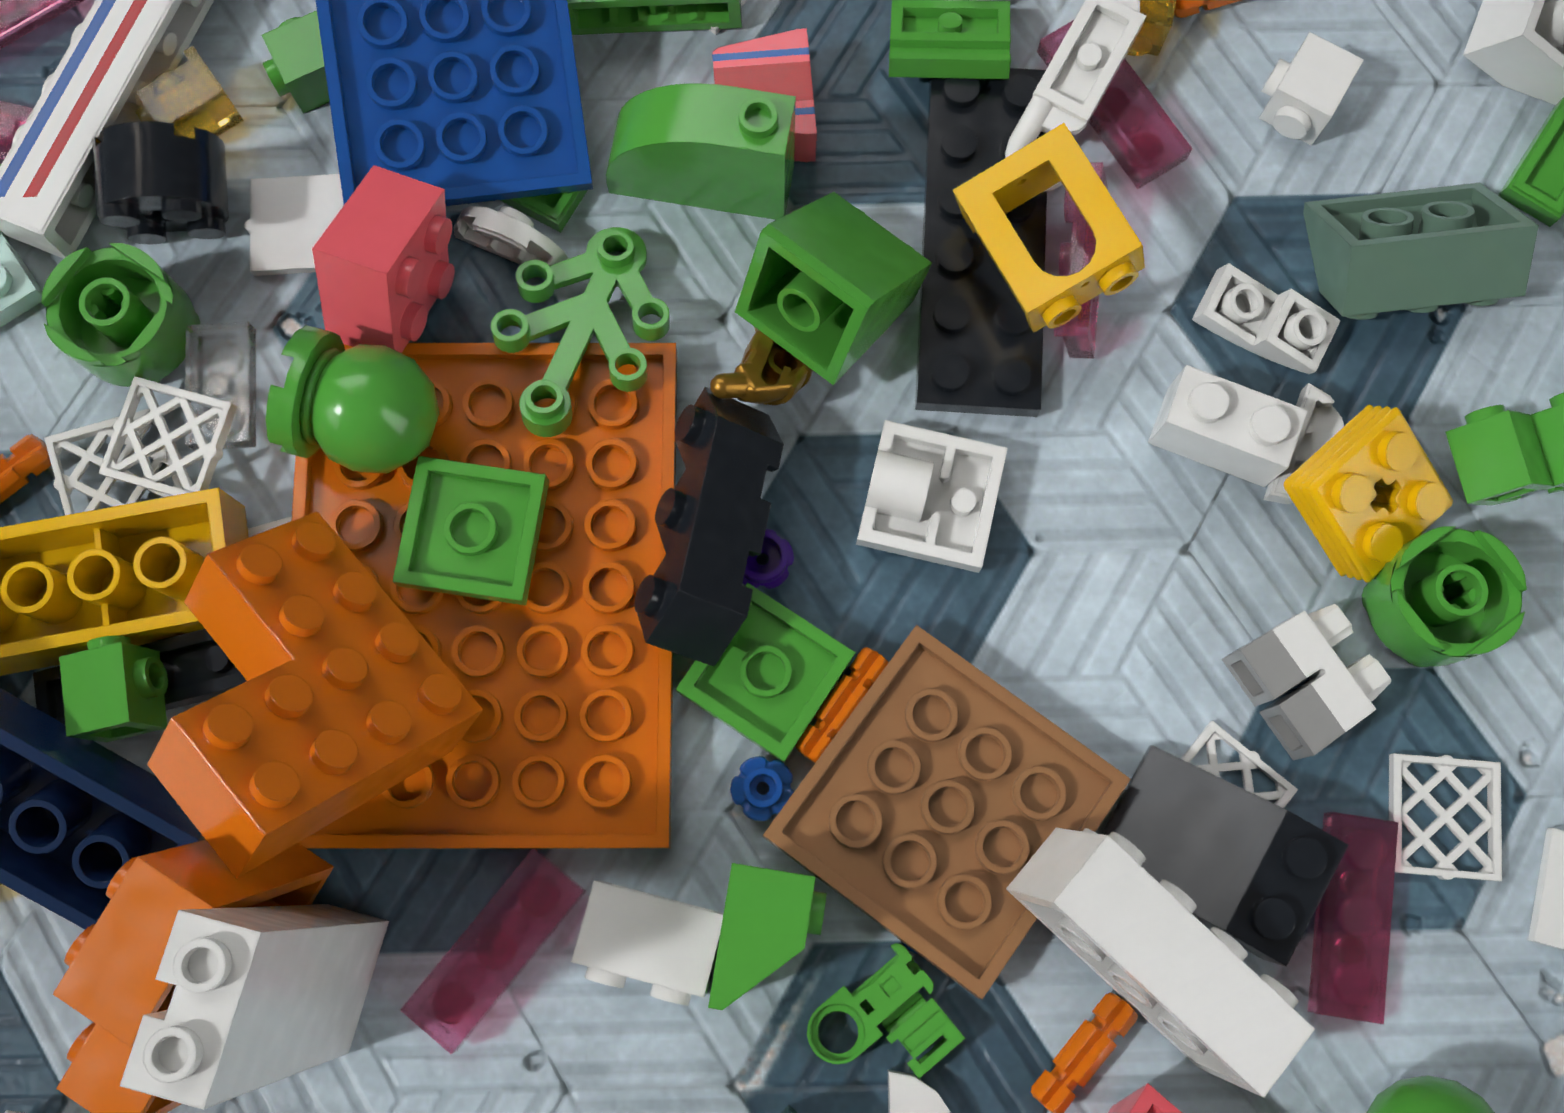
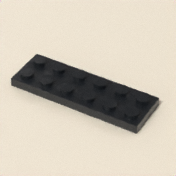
M1010 68L1009 79L930 78L922 256L931 261L932 265L920 287L915 410L1037 417L1041 411L1043 328L1034 333L1031 330L1023 309L977 233L972 232L964 219L953 189L1005 159L1008 140L1032 99L1033 92L1046 70ZM1041 131L1037 139L1046 133ZM1047 191L1038 194L1005 214L1034 262L1044 272Z

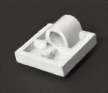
M885 420L856 545L979 573L983 566L1008 448Z

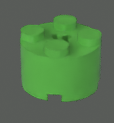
M109 243L112 247L93 251L85 247L65 257L49 275L42 291L41 301L46 307L47 325L44 324L47 335L61 351L99 379L124 387L131 386L134 376L159 383L162 378L172 373L184 361L200 330L199 316L195 312L186 292L148 254L128 244Z
M1443 526L1432 529L1403 545L1392 561L1387 562L1380 573L1364 587L1361 595L1362 604L1368 613L1370 623L1386 647L1416 667L1446 666L1491 652L1504 645L1515 635L1522 624L1525 611L1521 613L1522 592L1527 590L1526 578L1518 559L1512 551L1493 535L1480 530L1472 532L1455 528L1456 526Z

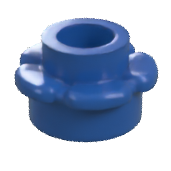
M763 756L752 757L741 764L740 774L731 781L730 792L732 800L736 805L743 807V813L746 817L754 821H768L772 815H778L794 793L793 789H791L793 775L790 769L779 760L770 762ZM761 782H766L769 785V792L765 795L757 792V785Z

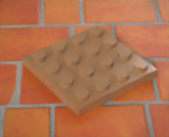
M916 625L762 837L975 997L983 999L1037 919L1006 888L1055 828L1083 831L1085 828L1096 832L1131 779Z

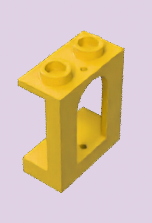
M1062 123L953 189L964 219L972 232L977 233L1023 309L1033 333L1046 325L1049 329H1053L1066 324L1079 314L1082 304L1101 293L1110 296L1124 290L1138 278V271L1145 268L1142 243L1065 123ZM1060 181L1091 228L1096 240L1095 253L1090 263L1080 272L1069 276H1053L1042 271L1030 256L1005 215Z

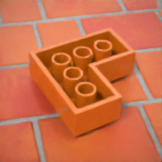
M316 511L207 554L184 603L247 682L171 717L147 765L234 877L238 879L452 752L483 709L320 513Z
M206 840L137 856L127 861L117 871L107 887L106 896L111 900L96 924L85 929L70 946L64 959L65 964L69 968L53 993L54 996L94 1022L82 1031L70 1047L67 1059L72 1063L56 1089L90 1113H168L181 1105L178 1102L120 1086L143 1015L168 1010L176 986L155 980L178 910L311 905L334 866L297 843L236 879Z

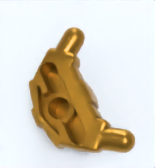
M755 328L756 332L747 345L742 361L735 368L734 373L716 375L711 380L710 390L715 397L721 399L737 398L743 402L764 405L784 404L810 381L813 370Z

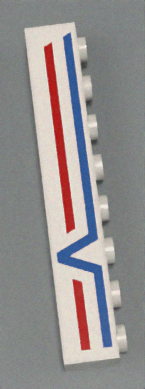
M95 0L83 23L75 28L70 46L55 72L50 74L45 80L39 100L25 124L17 129L12 147L0 166V231L63 259L77 250L96 215L93 158L94 137L103 142V129L109 126L128 122L148 121L214 0Z

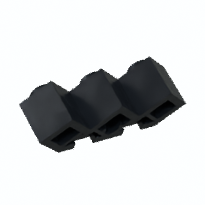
M705 387L696 403L688 405L682 411L676 424L675 441L686 470L675 488L666 490L657 505L655 522L666 555L654 575L646 576L641 582L636 593L634 607L647 644L715 667L748 616L753 589L742 585L748 556L755 557L761 555L771 508L770 502L761 499L766 471L773 472L779 469L784 444L768 414L732 398H717L713 395L710 388Z

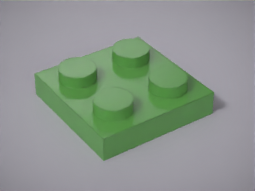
M418 456L392 582L399 587L526 605L550 482L547 476L539 473Z
M747 583L745 587L753 589L748 616L715 667L695 660L677 686L676 691L785 763L856 652Z

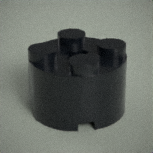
M159 121L128 122L103 129V142L96 137L93 139L96 214L100 223L127 230V239L138 244H161L167 240L166 232L187 231L189 236L198 239L224 237L226 235L225 223L229 219L225 144L222 139L207 130L194 127L195 139L174 135V123Z

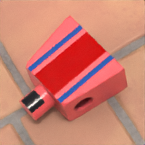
M807 28L786 31L715 49L712 52L714 84L796 96L794 161L814 162L816 160L817 129Z

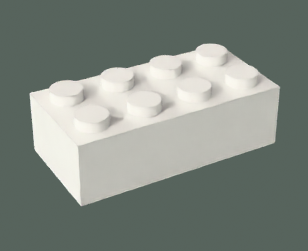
M1055 828L1006 890L1199 1069L1264 1098L1315 1030L1312 1025L1294 1010V1007L1299 1002L1296 996L1276 979L1266 974H1262L1259 977L1243 962L1248 955L1244 947L1221 929L1212 927L1209 930L1192 914L1197 908L1196 903L1173 883L1164 879L1160 883L1155 880L1141 866L1146 860L1144 854L1129 840L1115 832H1111L1108 836L1097 834L1088 828H1085L1083 831Z

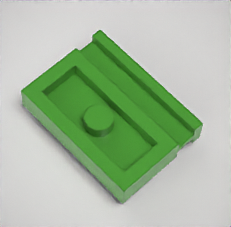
M892 0L889 77L1009 79L1011 64L1010 1Z

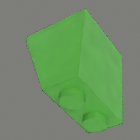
M832 192L769 223L761 230L735 313L834 386L915 300L932 262L868 217L863 211L853 206L837 193Z

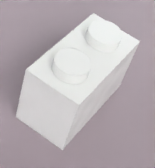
M1186 365L1167 389L1148 443L1259 486L1266 487L1289 467L1308 410Z
M594 881L571 962L588 966L585 978L608 986L624 988L626 978L629 977L653 984L650 992L652 997L689 1006L691 995L704 998L707 994L717 956L724 913L604 881Z

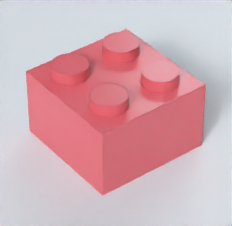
M373 165L312 248L325 330L340 335L343 344L351 347L358 344L384 345L402 353L409 341L415 342L422 335L429 310L437 298L444 299L447 296L455 274L454 265L449 263L448 244L452 234V221L446 218L445 189Z

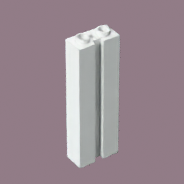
M329 904L178 910L155 980L176 986L168 1010L143 1015L120 1086L205 1110L348 1054L389 921Z

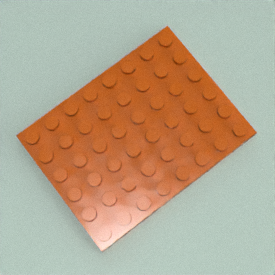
M408 343L402 354L414 359L434 384L439 408V416L430 444L419 456L545 474L550 481L526 605L399 587L392 582L418 457L387 474L352 471L329 460L321 448L309 458L295 457L291 521L318 511L483 709L452 752L298 842L300 845L307 849H671L673 652L645 642L634 603L641 582L646 576L654 575L666 555L655 522V512L664 492L669 488L674 489L676 486L675 428L677 424L678 353L676 343H628L630 348H635L642 352L647 361V380L645 384L638 390L631 392L621 391L612 384L609 374V362L600 344L589 343L567 390L572 405V421L564 432L553 437L534 435L525 427L521 416L519 400L522 392L530 384L543 379L559 343H529L526 348L515 353L504 352L495 343ZM343 344L345 350L351 348V346ZM626 364L617 371L624 375H631L639 369L634 365ZM546 398L534 404L545 408L551 406L556 400Z

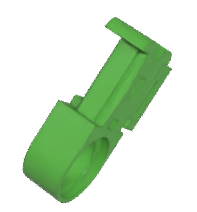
M895 943L891 945V949L896 955L852 993L845 986L840 988L820 1005L810 1017L807 1027L808 1042L813 1052L823 1061L831 1064H845L855 1060L884 1035L877 1027L882 1024L889 1033L886 1037L887 1040L892 1044L898 1039L913 1057L907 1065L918 1078H921L965 1039L935 1000L931 998L929 1001H926L918 992L921 988H924L931 995L934 987L933 982L914 961L903 945ZM833 1012L849 1014L855 1020L858 1027V1038L855 1045L844 1053L830 1052L822 1045L819 1038V1027L822 1020ZM942 1035L945 1037L917 1061L916 1057Z

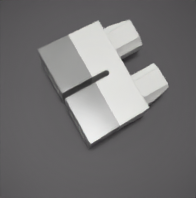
M1336 604L1310 614L1303 611L1222 658L1226 667L1255 707L1278 698L1309 677V681L1259 712L1293 761L1316 755L1374 712L1376 708L1371 701L1376 699L1391 683L1390 676L1379 661L1370 654L1361 657L1346 667L1332 647L1354 633L1352 624Z

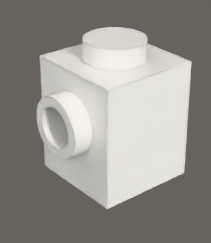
M1309 32L1292 61L1289 63L1280 58L1261 92L1271 96L1259 119L1273 125L1275 130L1281 135L1291 139H1299L1312 146L1335 113L1364 59Z

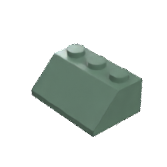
M1480 182L1304 202L1303 214L1319 292L1343 317L1367 320L1375 318L1380 312L1397 310L1428 313L1437 310L1441 305L1458 303L1489 306L1497 303L1498 299L1520 297L1526 294L1539 225Z

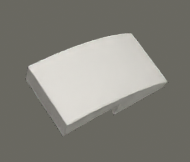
M1230 263L1216 270L1192 318L1194 322L1254 354L1307 374L1317 371L1341 321L1293 289H1289L1279 295Z

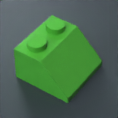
M732 863L708 1008L725 1009L804 950L807 933L821 935L827 893L814 891L815 876Z

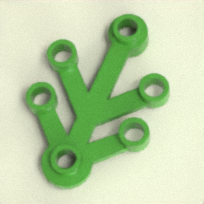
M621 227L603 229L589 240L585 253L551 266L541 260H529L522 263L516 271L518 292L524 300L531 303H541L548 300L556 289L590 279L583 294L527 315L516 309H505L498 312L491 321V331L495 345L500 350L508 353L519 352L526 348L530 341L567 328L543 379L530 384L522 392L519 400L523 423L534 435L553 437L561 434L569 427L573 412L570 395L567 390L593 335L597 338L609 362L610 380L617 389L626 392L635 391L641 388L647 380V361L645 356L639 350L630 348L608 303L615 288L619 287L632 309L634 332L638 337L647 341L659 340L668 333L670 314L669 308L664 301L652 297L640 274L647 261L646 246L642 238L629 229ZM615 251L624 252L623 254L618 256L608 254L610 252ZM534 277L545 279L542 284L537 286L526 284L529 279ZM653 314L660 317L661 320L654 324H647L641 321V318ZM516 326L521 328L520 332L512 336L501 334L502 330L506 327ZM626 364L634 365L639 369L631 375H624L617 371ZM546 398L556 400L551 406L545 408L534 404Z

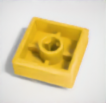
M1367 405L1294 471L1283 484L1284 489L1339 575H1347L1348 578L1355 577L1356 580L1363 579L1366 583L1371 582L1380 573L1385 564L1392 561L1404 544L1420 536L1453 504L1451 495L1400 409L1397 407L1391 409L1388 406L1382 408L1381 406L1373 407L1372 405Z

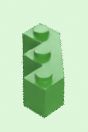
M1564 392L1550 398L1551 408L1530 415L1511 410L1506 411L1504 405L1489 406L1467 414L1465 416L1466 425L1445 432L1467 504L1492 506L1516 501L1521 498V495L1537 490L1548 489L1549 494L1564 491Z

